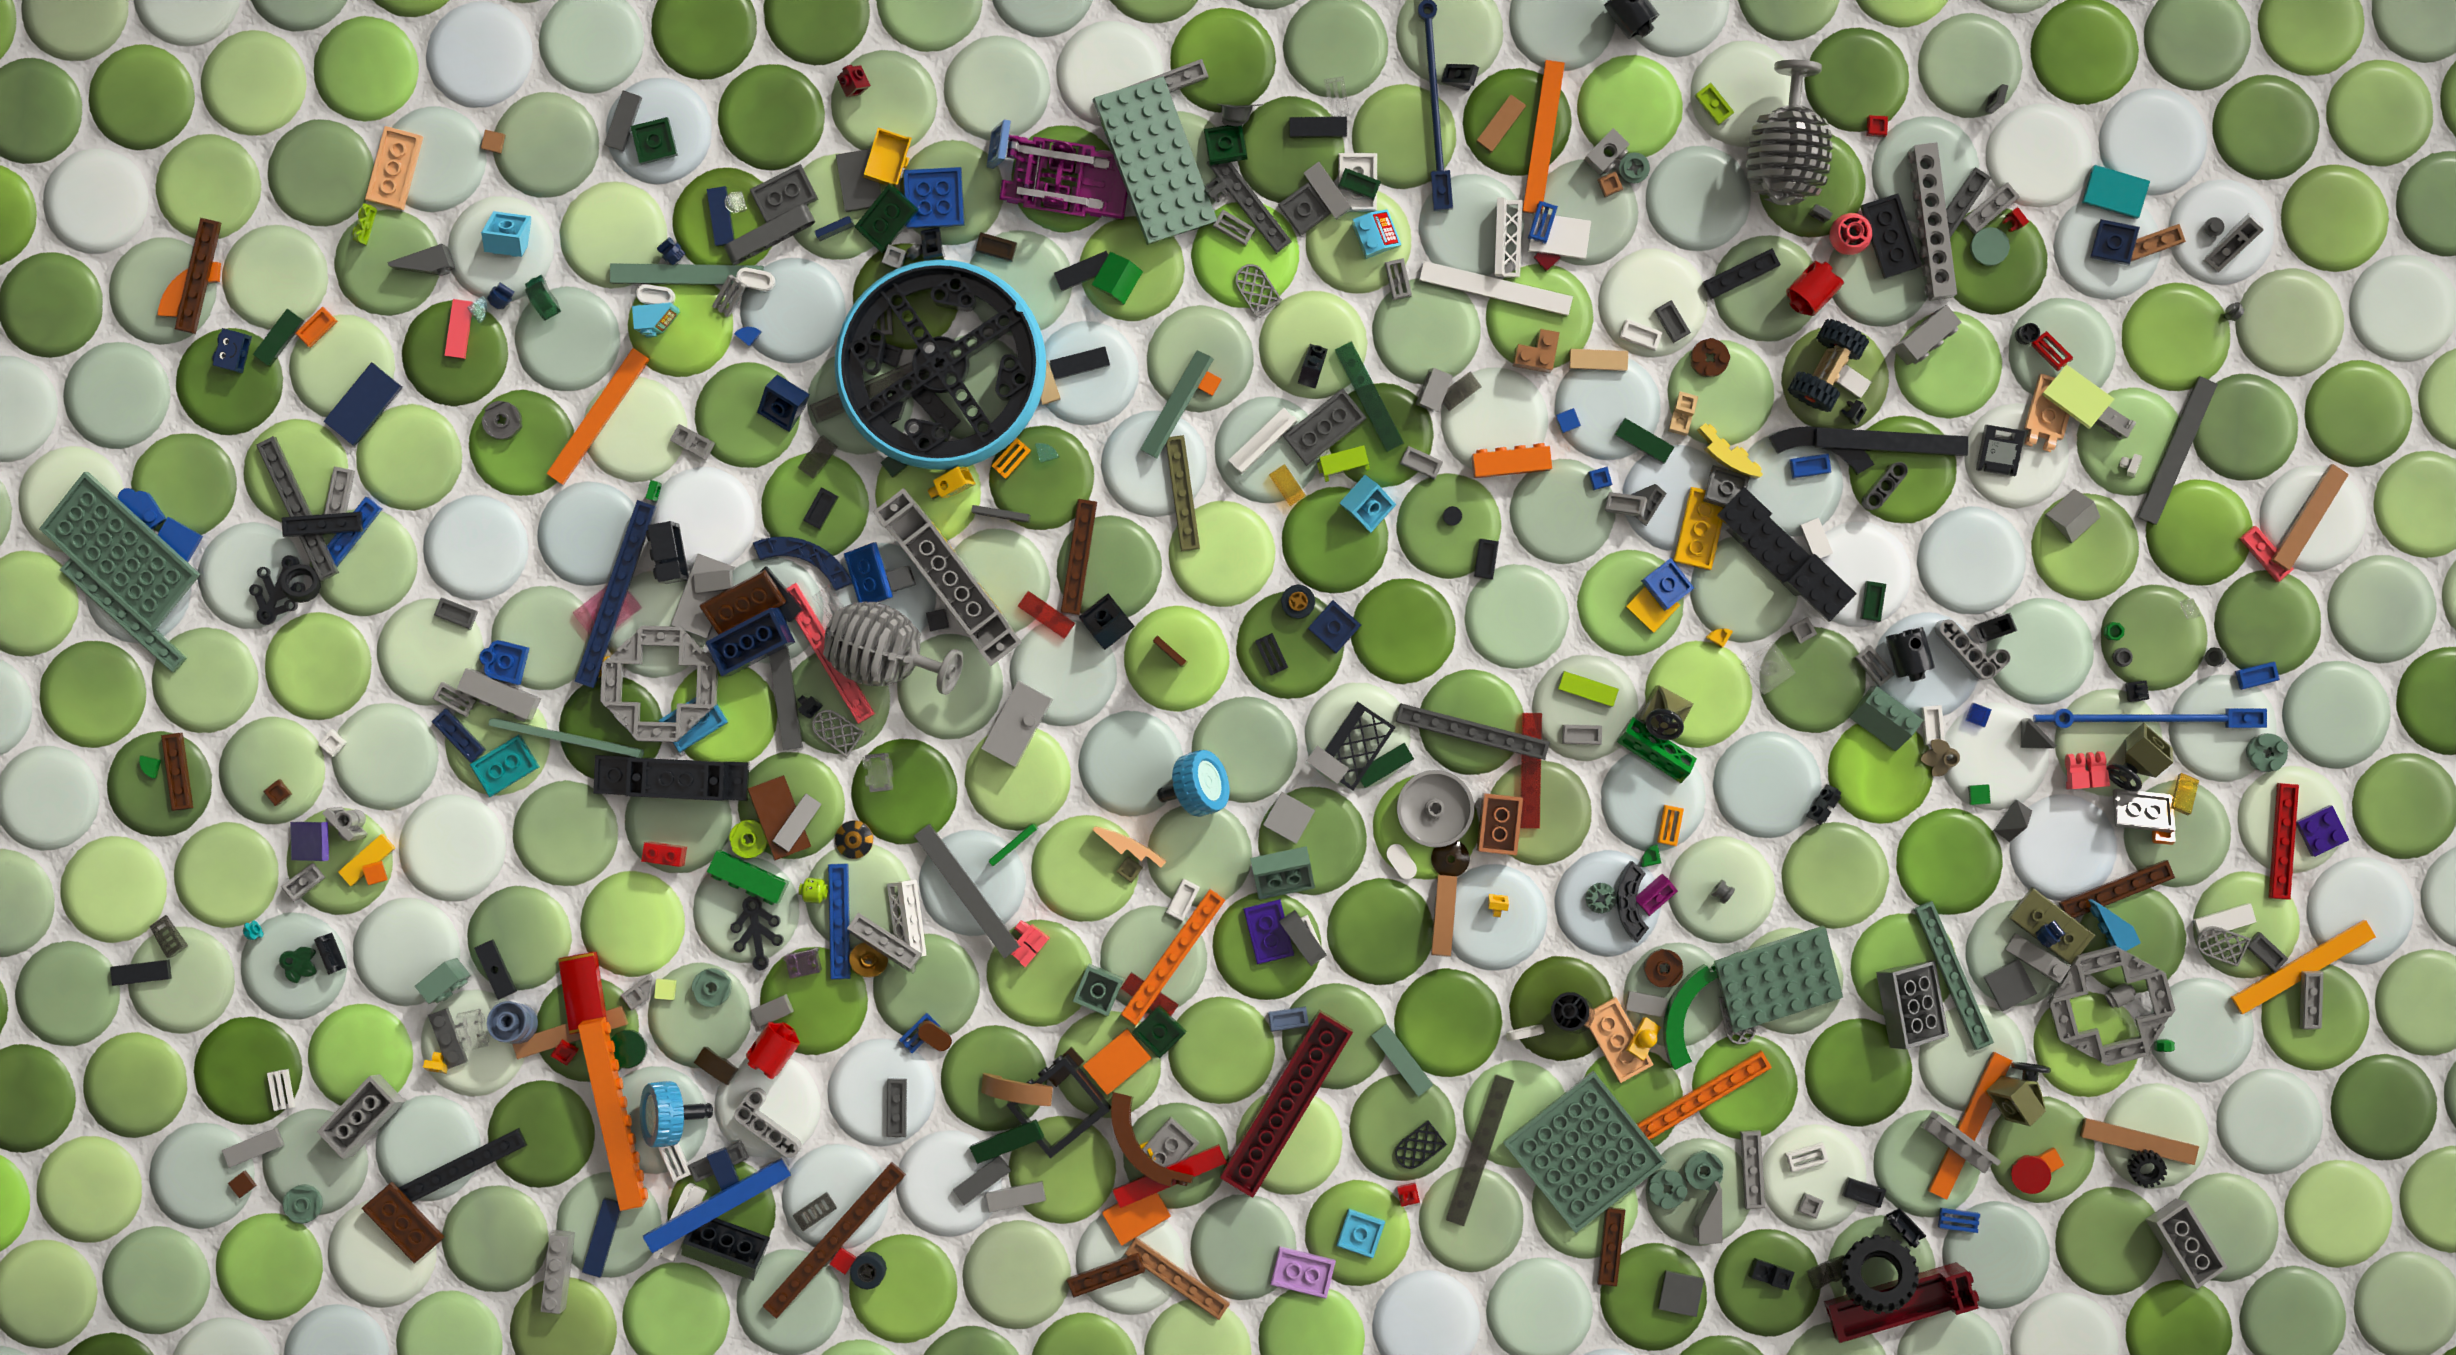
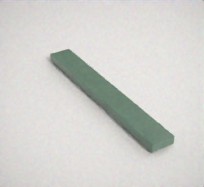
M610 263V283L724 285L729 275H733L736 278L737 272L742 268L764 271V266Z
M71 558L61 567V572L171 672H175L187 659L157 630L151 632Z
M498 718L489 719L488 726L634 757H643L644 750Z
M1933 901L1913 908L1974 1050H1979L1993 1044L1994 1041Z

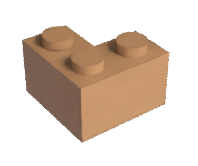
M1540 329L1535 347L1518 344L1515 349L1512 366L1551 373L1560 332Z

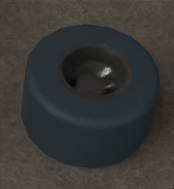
M869 1251L860 1254L851 1265V1280L861 1289L868 1290L877 1287L886 1275V1262L882 1256L875 1252Z

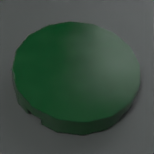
M623 1030L611 1038L615 1045L614 1057L618 1060L619 1067L632 1068L639 1065L645 1059L647 1043L639 1032Z

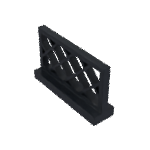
M1358 701L1325 749L1333 757L1338 753L1337 760L1339 762L1343 759L1353 758L1355 769L1348 770L1347 772L1355 771L1357 779L1353 785L1345 781V776L1340 781L1353 791L1396 728ZM1364 712L1372 716L1373 724L1362 726L1361 716ZM1385 724L1390 729L1386 735L1378 736L1376 725ZM1374 726L1376 737L1365 739L1363 728ZM1360 728L1363 740L1351 742V731ZM1347 737H1348L1349 742H1348V743H1344L1345 740H1346ZM1378 738H1383V740H1382L1381 743L1379 744V739H1378ZM1376 739L1377 749L1367 752L1365 741ZM1363 742L1365 753L1354 755L1352 744ZM1350 744L1352 756L1341 758L1339 749L1343 745ZM1366 755L1367 764L1365 767L1357 768L1355 757Z

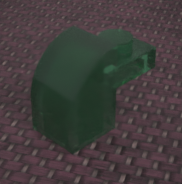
M542 275L532 278L529 282L525 283V292L544 321L561 312L558 301L549 291L546 280Z

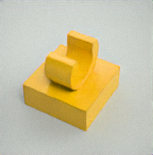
M1489 894L1488 907L1492 909L1493 917L1501 918L1502 910L1508 911V896Z
M433 1052L432 1061L424 1060L423 1068L427 1071L447 1074L448 1071L447 1065L443 1063L444 1057L442 1053Z

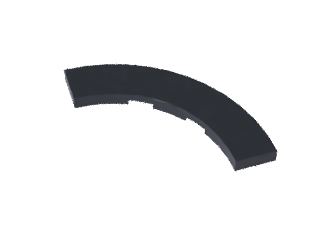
M1817 427L1790 428L1768 438L1777 454L1795 447H1815V429ZM1822 448L1839 455L1849 464L1856 475L1875 465L1864 450Z

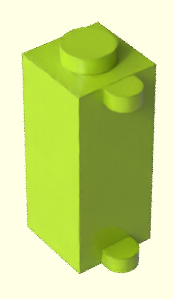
M1364 445L1319 457L1320 462H1317L1319 474L1323 473L1325 482L1329 481L1328 476L1365 467L1366 471H1370Z

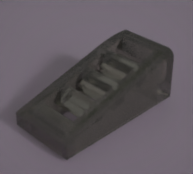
M167 915L149 926L167 958L174 957L188 947V944ZM163 923H165L166 926L161 930L157 928ZM168 930L169 933L163 936L162 933ZM172 936L173 939L167 942L166 939ZM175 942L176 946L171 948L170 945H172Z
M828 1192L795 1212L793 1217L801 1230L805 1231L837 1209V1206ZM824 1199V1201L829 1207L828 1210H826L821 1200ZM814 1205H818V1207L822 1211L821 1214L818 1212ZM808 1209H810V1210L812 1211V1213L814 1214V1216H815L814 1219L812 1218V1216H811L810 1213L808 1212ZM802 1213L807 1218L808 1223H806V1221L804 1220L803 1216L801 1215Z

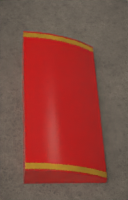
M597 952L558 958L569 1035L579 1033L578 1025L582 1021L606 1017Z

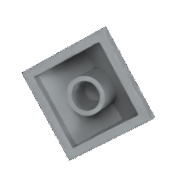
M2073 489L2045 514L2070 543L2075 541L2100 518L2095 502L2076 489Z

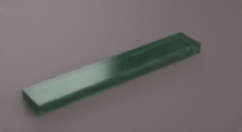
M1352 341L1335 349L1334 351L1386 452L1404 444Z

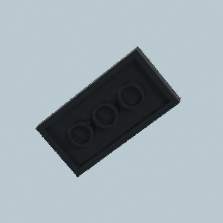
M1899 193L1861 205L1860 208L1863 216L1871 224V242L1883 278L1886 279L1922 267Z

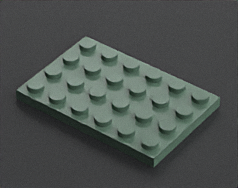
M1824 926L1714 961L1731 1028L1734 1033L1843 998L1827 930Z

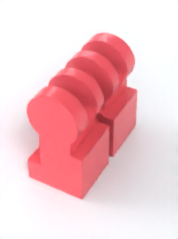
M2098 751L2095 757L2092 752H2087L2086 757L2083 753H2077L2076 759L2074 754H2066V789L2110 786L2105 753Z

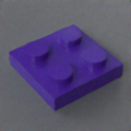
M2328 805L2296 821V826L2312 857H2316L2349 841L2333 805Z

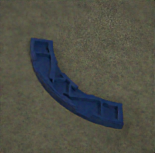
M771 537L753 542L759 560L777 556L799 558L821 570L835 591L853 584L843 565L828 551L812 542L793 537Z

